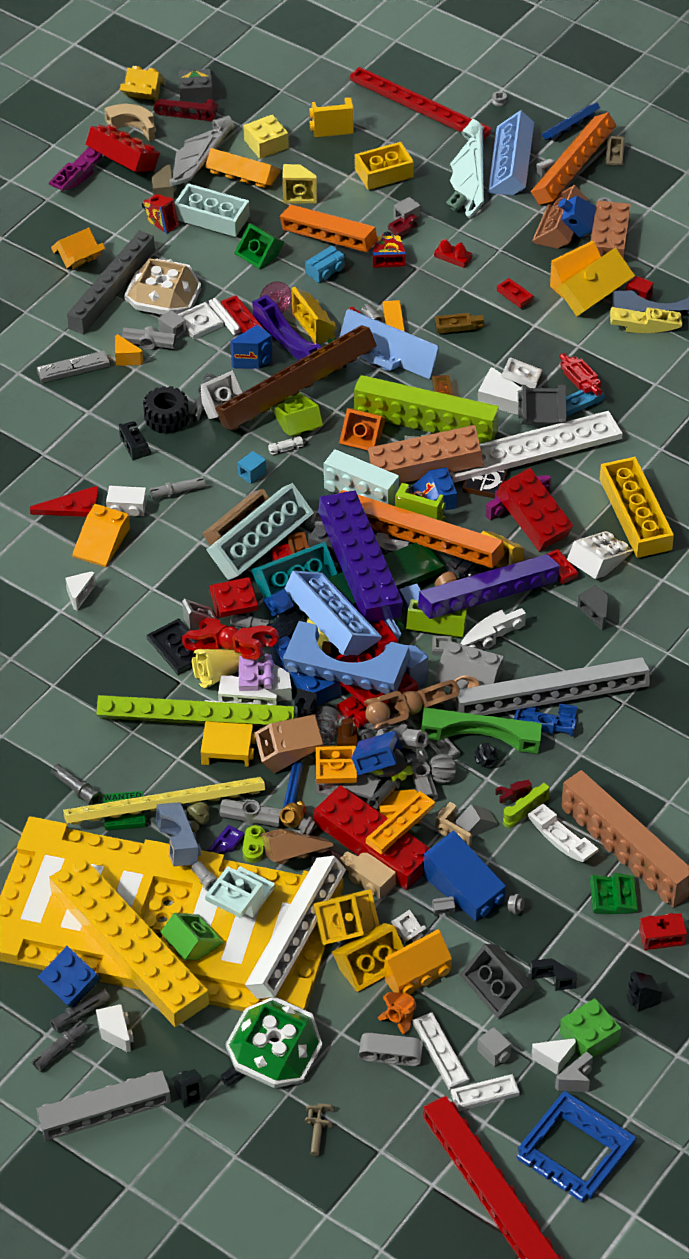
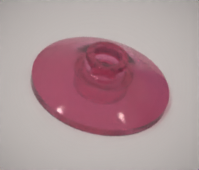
M272 282L261 292L260 297L267 294L277 304L281 313L285 312L291 304L292 291L283 282Z

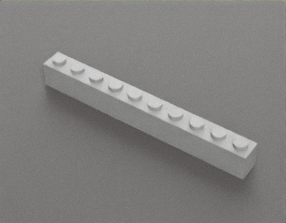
M641 657L459 689V695L455 697V708L457 712L489 715L649 686V668Z

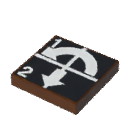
M507 470L466 479L463 485V492L495 499V491L505 481Z

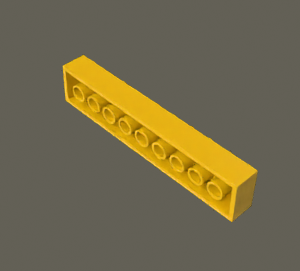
M84 856L79 857L49 877L51 892L174 1027H177L209 1005L208 990Z

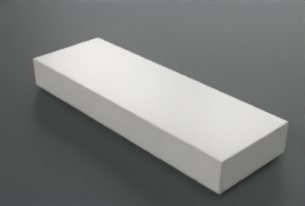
M513 1074L451 1089V1096L458 1111L517 1097L519 1096V1089Z

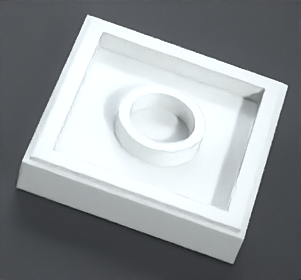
M206 302L178 314L186 320V331L193 340L224 327L223 321Z
M510 357L501 377L526 385L529 388H535L542 369Z

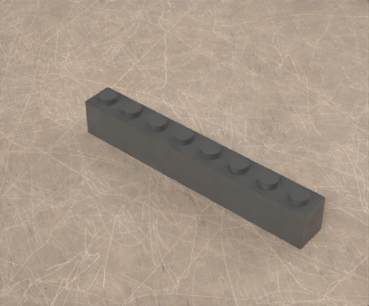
M140 230L67 313L70 330L84 335L132 279L135 272L155 252L154 235Z

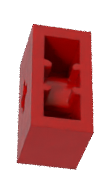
M668 913L661 916L640 918L639 932L644 950L685 945L687 932L681 913Z

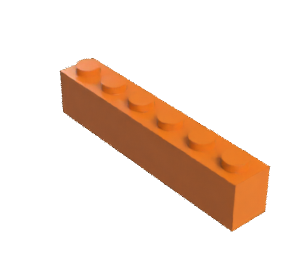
M290 205L280 215L283 230L368 252L378 241L376 227L295 205Z

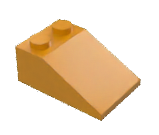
M94 504L86 517L72 557L107 567L130 530L129 514Z

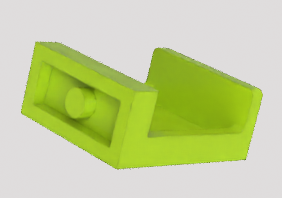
M401 483L395 495L396 507L445 522V515H443L446 507L444 495L440 494L436 501L410 494L409 484Z

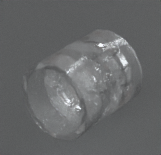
M321 706L316 710L315 715L323 742L327 744L335 739L341 715L332 707Z

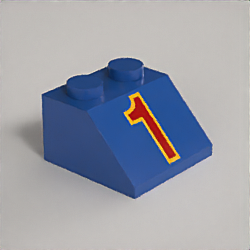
M258 324L230 341L233 368L260 369L272 361L271 335Z
M447 467L429 470L412 486L413 493L421 491L430 500L436 501L440 494L444 495L445 510L457 508V492Z

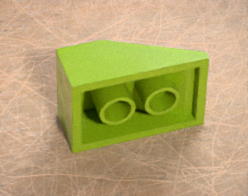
M302 393L289 396L283 403L270 407L281 428L289 436H298L303 431H314L318 429L317 427L323 426L319 405Z

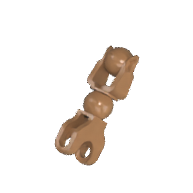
M448 680L417 692L406 691L401 694L399 691H394L377 698L367 699L364 702L367 705L365 711L366 718L369 723L375 725L373 730L378 731L384 727L398 724L408 719L409 715L418 714L424 708H433L459 695V686L454 680ZM445 686L452 688V694H445ZM388 700L395 704V709L398 712L396 717L389 719L390 709L384 703Z

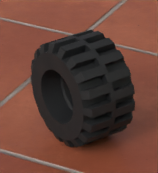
M172 386L154 388V391L151 390L148 392V395H145V400H143L144 420L150 429H155L156 432L172 433L174 430H180L181 427L186 425V422L189 420L188 398L179 388L174 389Z

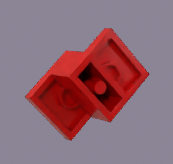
M249 577L209 586L217 618L258 610V604Z

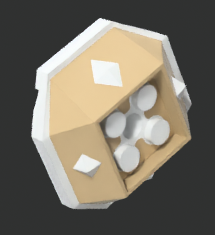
M149 258L144 266L135 272L125 293V300L136 310L162 315L172 310L179 314L193 308L201 291V284L190 265L173 262L171 259Z

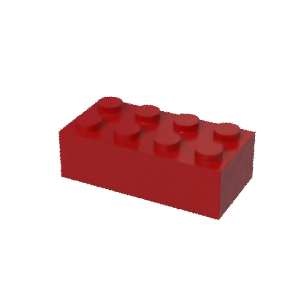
M100 124L98 126H91L85 143L86 146L134 172L155 170L160 152L155 150L154 146L143 144L141 139L132 138L128 132L117 130L118 127L108 124V126Z
M531 468L501 483L496 495L539 552L569 535L573 524Z

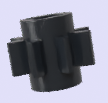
M489 743L480 744L477 750L474 751L476 764L481 763L482 767H492L496 764V760H499L497 747L492 748Z

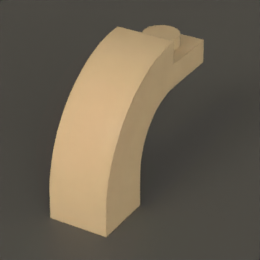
M117 104L105 108V119L108 124L118 128L124 126L139 128L148 141L155 140L156 127L154 115L149 110L134 104Z

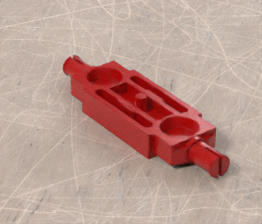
M564 352L560 354L559 358L562 360L560 362L561 369L573 384L585 394L593 392L596 396L598 394L600 396L602 390L599 389L601 388V382L598 380V375L582 359L568 357Z

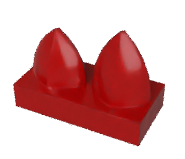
M444 239L434 251V257L465 268L472 259V253L466 250L462 242L453 246L447 239Z

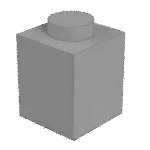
M408 197L394 205L395 220L400 217L406 219L411 214L420 219V205L412 198Z
M172 310L158 318L159 332L176 334L177 339L186 333V320Z
M493 1027L478 1038L477 1051L495 1067L509 1059L511 1043Z

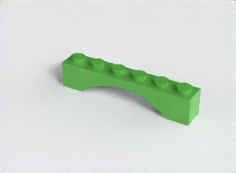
M424 708L421 730L427 732L430 740L437 741L450 736L468 733L492 736L506 742L517 751L538 754L542 723Z

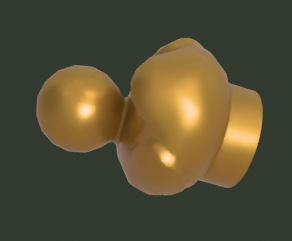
M304 802L289 803L281 810L280 819L286 827L296 828L300 826L307 812Z

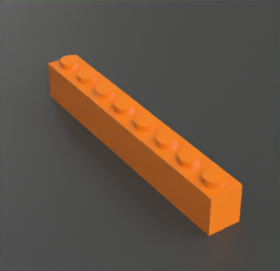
M609 112L595 116L531 190L533 197L539 205L554 201L617 125Z

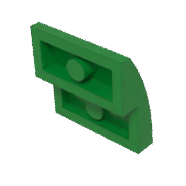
M614 873L612 877L592 874L590 887L593 913L626 914L638 910L633 875Z

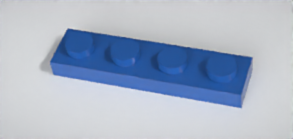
M598 102L588 105L543 132L544 140L550 137L555 139L560 136L559 132H566L572 129L571 125L582 123L584 117L589 118L595 115V111L600 108Z

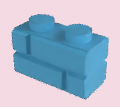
M330 246L305 262V272L319 283L345 267V256L340 251H337L336 248Z

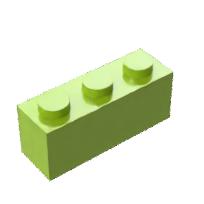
M411 599L406 629L463 637L467 608L429 619L418 608V600Z

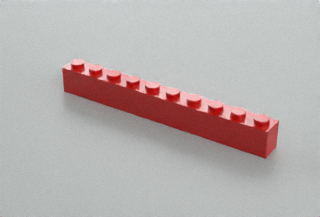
M445 1095L424 1106L423 1119L519 1259H563L561 1255H557L554 1252L550 1239L543 1236L538 1222L535 1219L532 1220L529 1216L527 1206L523 1202L520 1203L513 1186L508 1185L505 1181L502 1170L495 1167L492 1156L488 1151H484L479 1137L476 1134H472L468 1121L465 1118H461L456 1104L453 1101L450 1102Z

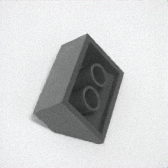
M484 944L460 974L499 1019L523 1005L536 990V987L499 945Z

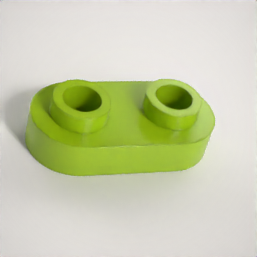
M250 826L245 831L242 851L244 860L249 863L259 862L263 857L264 844L261 834L265 833V830L260 826Z

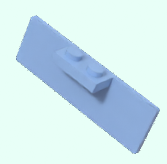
M351 309L346 310L340 337L360 325L370 327L377 347L373 348L370 353L361 355V358L365 359L367 363L377 364L387 371L401 367L428 379L432 377L439 351L438 345Z

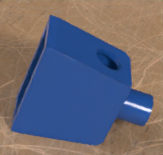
M579 196L569 200L563 198L558 205L563 209L562 221L580 238L592 232L596 206Z

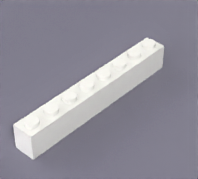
M335 856L321 857L315 860L248 978L245 986L257 999L276 996L317 923L313 903L329 900L346 869Z

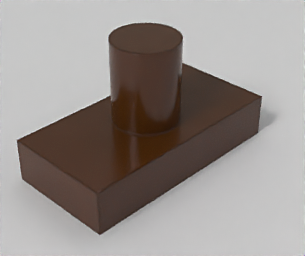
M346 718L341 720V726H338L337 746H357V726H353L352 719Z

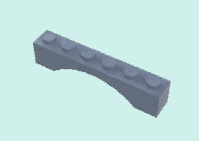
M632 290L613 291V307L646 312L647 307L675 312L687 310V314H689V297L675 303H656L638 296Z

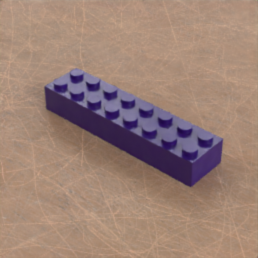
M356 490L320 496L318 513L360 614L369 623L401 617L403 601Z

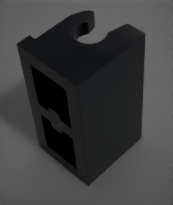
M136 422L118 424L120 438L132 461L151 455L148 444L145 443L139 429L133 428L129 430L130 427L137 425Z
M298 688L294 699V705L297 706V718L316 715L317 717V693Z

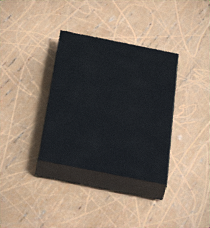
M179 618L147 634V640L177 675L191 669L192 657H196L194 651L186 649L183 645L182 636L190 630ZM189 638L192 643H197V640Z

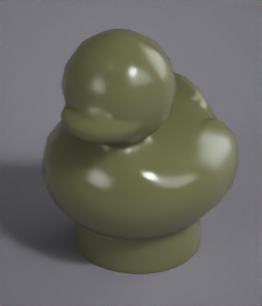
M197 802L187 808V820L191 821L192 832L197 833L199 827L206 825L210 819V809L204 802Z

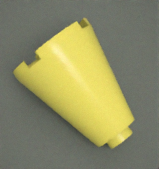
M198 649L194 651L196 657H192V668L195 678L200 679L202 683H199V685L203 688L210 687L219 682L221 675L231 676L239 672V656L241 654L234 650Z

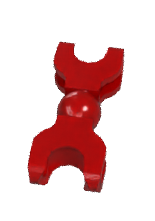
M214 618L203 619L199 622L200 630H190L182 636L183 645L188 650L224 648L240 653L244 659L256 660L263 655L262 647H272L280 639L279 633L274 627L260 625L251 628L242 627L239 630L232 626L222 625L220 620ZM265 634L271 635L273 639L266 638ZM189 638L197 640V643H192Z

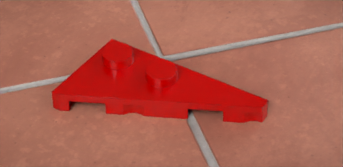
M98 486L30 506V514L87 517L94 504H97Z

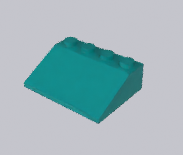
M326 542L251 569L264 599L279 590L285 589L292 571L323 573L327 578L337 574ZM291 599L294 606L290 609L294 612L296 611V613L302 612L297 603Z

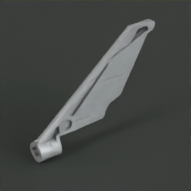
M230 116L213 120L214 130L185 140L184 147L176 152L173 178L169 181L171 186L190 181L208 159L210 148L216 149L226 135L234 129Z

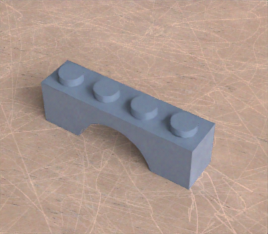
M181 802L157 804L156 823L159 831L174 836L170 838L169 857L173 866L193 865L198 862V856H201V846L196 842V833L192 832L191 821L187 820V811L183 810Z

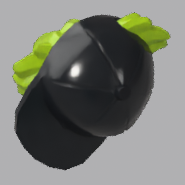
M394 748L393 752L397 763L371 771L370 773L376 774L379 777H391L393 782L397 778L405 780L407 775L413 774V766L410 764L416 760L417 754L408 748H402L401 750Z

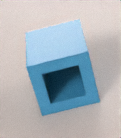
M254 451L237 462L238 475L250 484L266 473L265 458Z

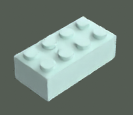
M187 184L175 201L178 221L234 237L237 236L250 216L248 200L192 184Z
M336 449L324 462L325 489L334 493H340L342 490H356L358 495L395 506V495L399 489V475Z

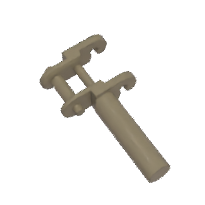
M317 1103V1106L310 1105L306 1107V1111L309 1113L304 1122L308 1125H314L310 1153L312 1156L319 1155L322 1128H325L326 1125L331 1128L333 1125L329 1120H321L322 1112H327L328 1109L331 1112L334 1111V1106L331 1104ZM313 1113H318V1117L313 1118Z

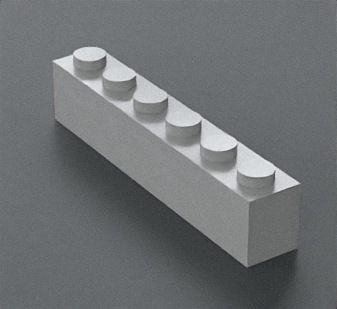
M163 1071L150 1072L139 1078H130L119 1084H110L99 1090L87 1091L79 1096L67 1097L59 1102L47 1103L36 1109L44 1139L47 1141L170 1104L171 1098Z

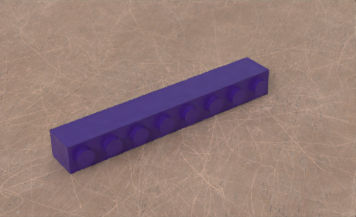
M546 554L419 591L418 608L429 619L517 594L557 582L560 566Z

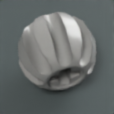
M438 754L431 758L429 766L432 780L440 784L452 781L456 770L454 759L446 754Z

